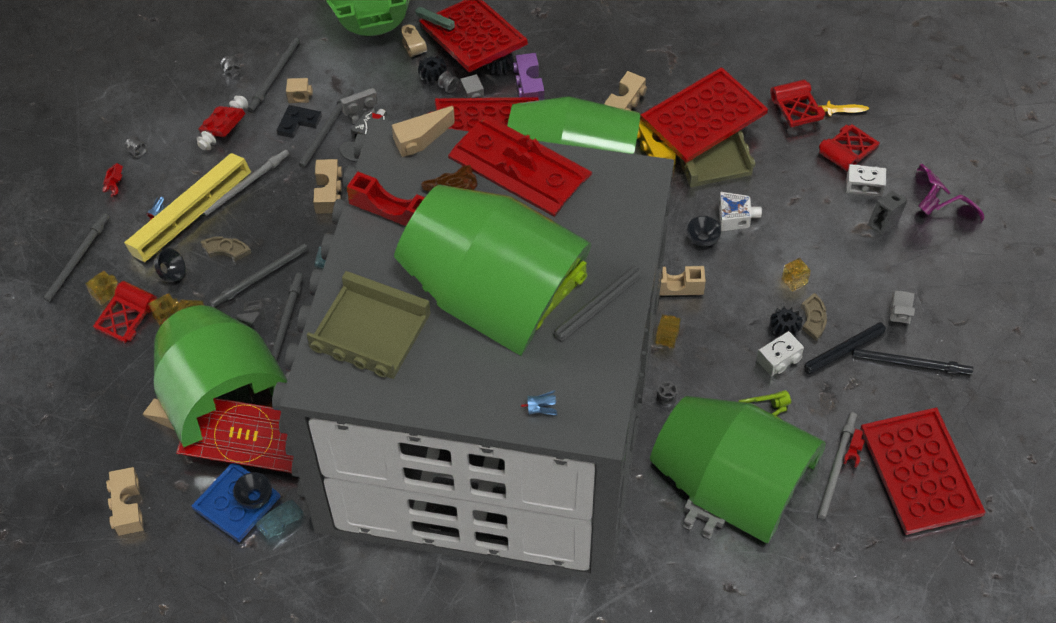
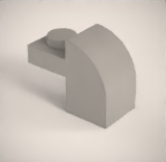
M893 291L890 321L910 324L911 316H914L915 308H913L915 293Z

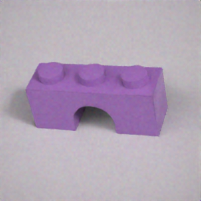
M536 53L516 55L513 70L514 73H517L515 76L516 85H520V88H518L519 98L538 97L539 100H544L542 78L533 79L539 77Z

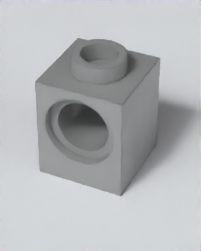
M477 74L460 79L464 98H484V88Z

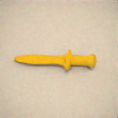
M830 101L827 102V105H820L829 117H831L832 113L836 112L856 113L869 110V107L863 105L830 104Z

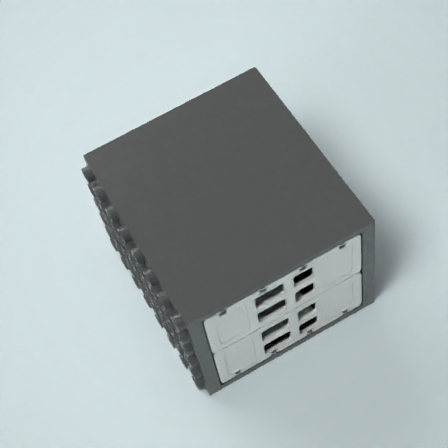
M371 118L367 134H357L354 157L358 159L356 167L347 166L343 180L344 191L347 192V185L358 171L378 179L381 186L397 198L409 200L414 198L416 194L426 197L430 191L422 190L421 183L423 181L435 179L443 173H455L462 167V165L449 159L448 155L469 131L447 129L423 151L402 157L395 144L392 132V125L399 122ZM538 141L541 145L592 172V175L563 204V207L555 217L473 172L478 182V186L474 190L511 196L591 243V249L585 259L587 263V277L581 285L578 284L544 319L540 328L535 331L532 341L522 356L442 310L437 305L435 298L429 292L423 290V285L415 276L412 277L394 258L396 247L406 226L349 204L348 193L345 200L337 199L335 201L332 221L337 227L334 234L326 233L324 235L321 246V257L323 260H326L323 270L314 269L310 278L309 291L310 295L314 296L311 306L303 305L298 315L297 328L298 332H302L300 343L289 344L285 357V368L290 371L287 383L277 382L272 397L273 409L281 411L279 431L288 435L285 447L286 455L294 456L292 476L299 477L298 496L305 497L303 514L311 517L315 533L612 583L659 306L674 167L673 159ZM637 266L642 271L641 278L565 340L560 341L555 337L554 330L631 267ZM345 271L426 299L430 303L431 314L394 379L380 377L373 371L359 369L352 363L344 360L338 361L328 354L317 353L309 347L307 333L314 334L343 287L342 276ZM555 390L550 395L556 396V403L543 407L556 409L557 415L543 413L529 415L528 407H521L523 404H528V396H539ZM440 449L451 452L452 462L438 460ZM469 454L485 456L483 466L471 465L469 463ZM500 459L505 461V470H498ZM434 477L454 479V486L433 483L432 481ZM471 482L479 485L478 490L471 487ZM497 486L506 488V494L494 493L492 491ZM427 502L454 506L457 508V516L426 512ZM488 512L506 515L507 525L487 522Z

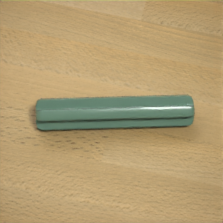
M421 6L415 9L416 16L448 30L455 28V22Z

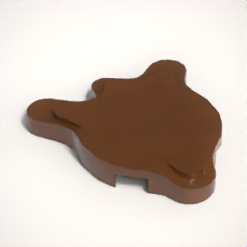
M471 165L462 166L455 173H443L435 179L425 180L421 183L422 190L431 191L437 185L474 190L478 186V182L473 174Z

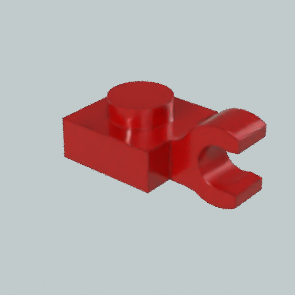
M118 163L107 170L103 182L105 185L103 192L105 193L110 189L112 191L111 197L118 194L119 190L116 183L122 178L123 166Z
M855 429L849 450L843 460L844 464L847 463L848 459H853L855 461L854 467H858L860 456L857 454V450H862L865 441L861 439L863 431Z

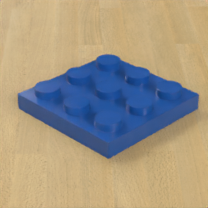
M231 463L194 502L192 508L233 539L240 542L281 496L279 492L272 488L269 501L262 507L247 509L240 506L234 497L233 488L241 476L250 472L238 464ZM254 491L249 494L248 498L250 500H257L260 497V493Z

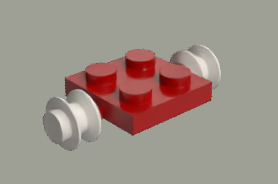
M236 95L234 101L229 102L230 107L219 106L215 108L210 117L203 121V124L198 129L202 137L196 138L197 145L202 150H211V145L216 144L215 136L225 137L246 114L244 109H247L249 106L245 97Z

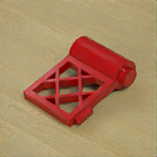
M805 79L775 86L770 90L773 103L779 106L790 127L823 120L826 114L822 106L818 107L810 93L811 85ZM808 99L810 103L807 105L801 103L800 100ZM784 104H791V105H794V106H793V108L791 109V108L785 107ZM796 107H800L806 110L804 111V113H802L795 109ZM812 111L815 112L817 115L811 116L808 115L807 112ZM793 114L801 118L793 121L791 116Z
M846 124L840 129L838 135L832 139H824L818 148L821 155L848 172L850 164L857 165L859 161L875 150L880 142L853 124ZM852 131L857 136H849V132ZM838 141H846L847 144H841ZM850 141L859 142V145H851ZM863 142H868L871 146H865ZM852 150H860L861 154L857 155Z
M122 281L117 285L115 296L95 322L93 328L122 343L131 342L137 333L135 329L145 315L157 308V296L126 281ZM117 303L121 304L123 310L113 313L114 306ZM128 313H139L135 319L128 320ZM125 316L126 322L115 324V317ZM111 319L112 326L101 327L105 320ZM127 326V331L123 337L117 334V329Z

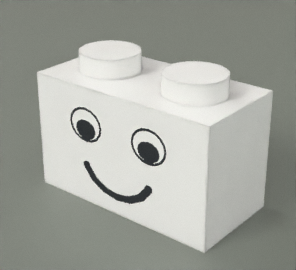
M849 165L846 193L883 196L886 186V168Z
M788 331L759 349L756 361L772 377L776 373H782L792 363H798L802 359L804 347Z

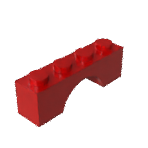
M358 171L347 185L349 204L404 226H407L412 215L425 198L418 194L409 200L397 198L387 192L381 186L378 179Z

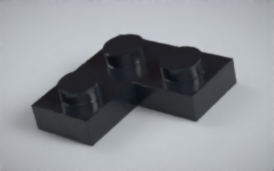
M288 105L276 130L277 135L294 138L299 126L316 129L322 118V112Z

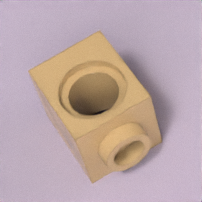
M308 78L287 79L286 94L288 103H309L310 96L313 95L312 85H309Z

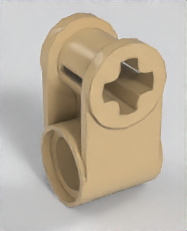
M410 24L401 28L403 35L402 43L409 56L414 57L427 52L426 43L416 27Z

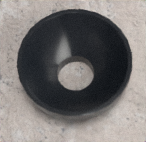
M698 216L689 222L687 234L689 239L696 245L710 246L718 241L721 235V226L712 217ZM706 234L709 238L701 240L698 238V235Z
M166 248L155 256V271L161 279L166 282H176L183 278L186 266L179 252ZM161 263L167 267L166 273L161 270Z
M252 472L241 476L236 481L233 494L240 506L247 509H256L269 501L272 487L265 475ZM254 491L260 493V497L257 500H250L248 498L249 494Z

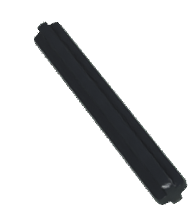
M882 322L871 326L805 363V370L808 373L816 371L854 350V348L883 334L886 326Z

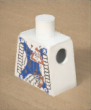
M720 192L719 216L721 231L749 228L751 218H761L762 208L752 207L749 196Z

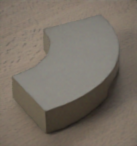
M218 236L200 241L209 257L225 255L237 261L251 254V249L245 243L235 238L229 239Z
M814 293L801 304V308L805 311L807 317L802 330L817 341L825 330L827 315L823 301Z

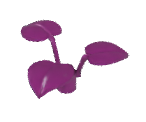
M923 164L919 165L917 170L926 173L930 183L934 184L925 199L918 205L927 215L935 208L939 210L941 207L961 199L976 210L981 222L984 220V214L980 207L964 195H958L939 205L940 200L935 195L940 189H943L948 195L950 191L931 169Z

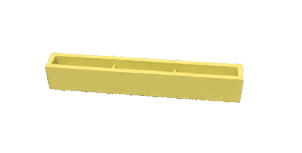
M233 153L229 154L124 243L131 255L143 262L150 259L218 199L251 173L245 159Z

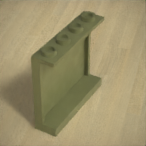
M742 130L687 163L678 156L690 188L752 175L753 167H755V160L750 156L749 146L744 142Z
M345 271L342 276L343 287L314 334L307 333L309 347L317 353L328 354L338 361L344 360L352 363L359 369L373 371L380 377L394 379L431 314L430 303L426 299Z

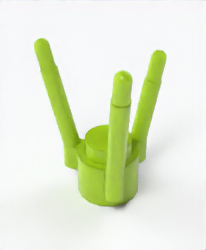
M784 390L770 395L739 400L738 402L750 403L770 400L772 406L778 408V410L772 413L777 416L787 411L786 406L791 405V397Z

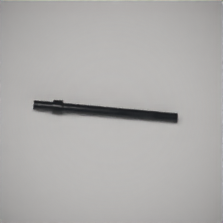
M855 348L853 351V356L947 370L948 373L954 374L956 372L973 373V366L960 365L954 361L947 363Z

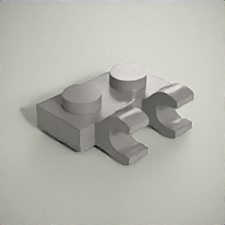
M374 88L341 99L345 116L348 115L351 118L353 125L359 120L358 111L364 109L365 112L375 113L373 106L377 105L378 102Z
M690 498L688 499L684 507V511L688 514L684 520L685 524L683 527L691 531L697 517L705 520L707 523L703 529L702 536L710 539L715 527L722 528L725 520L695 505Z

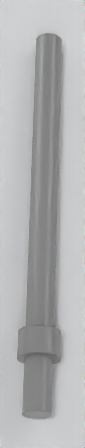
M285 149L278 155L269 158L266 164L224 194L203 215L205 217L268 170L280 165V162L289 156V152Z
M853 412L849 413L847 422L842 428V439L818 513V518L826 519L850 438L853 437L855 431L854 424L857 414Z

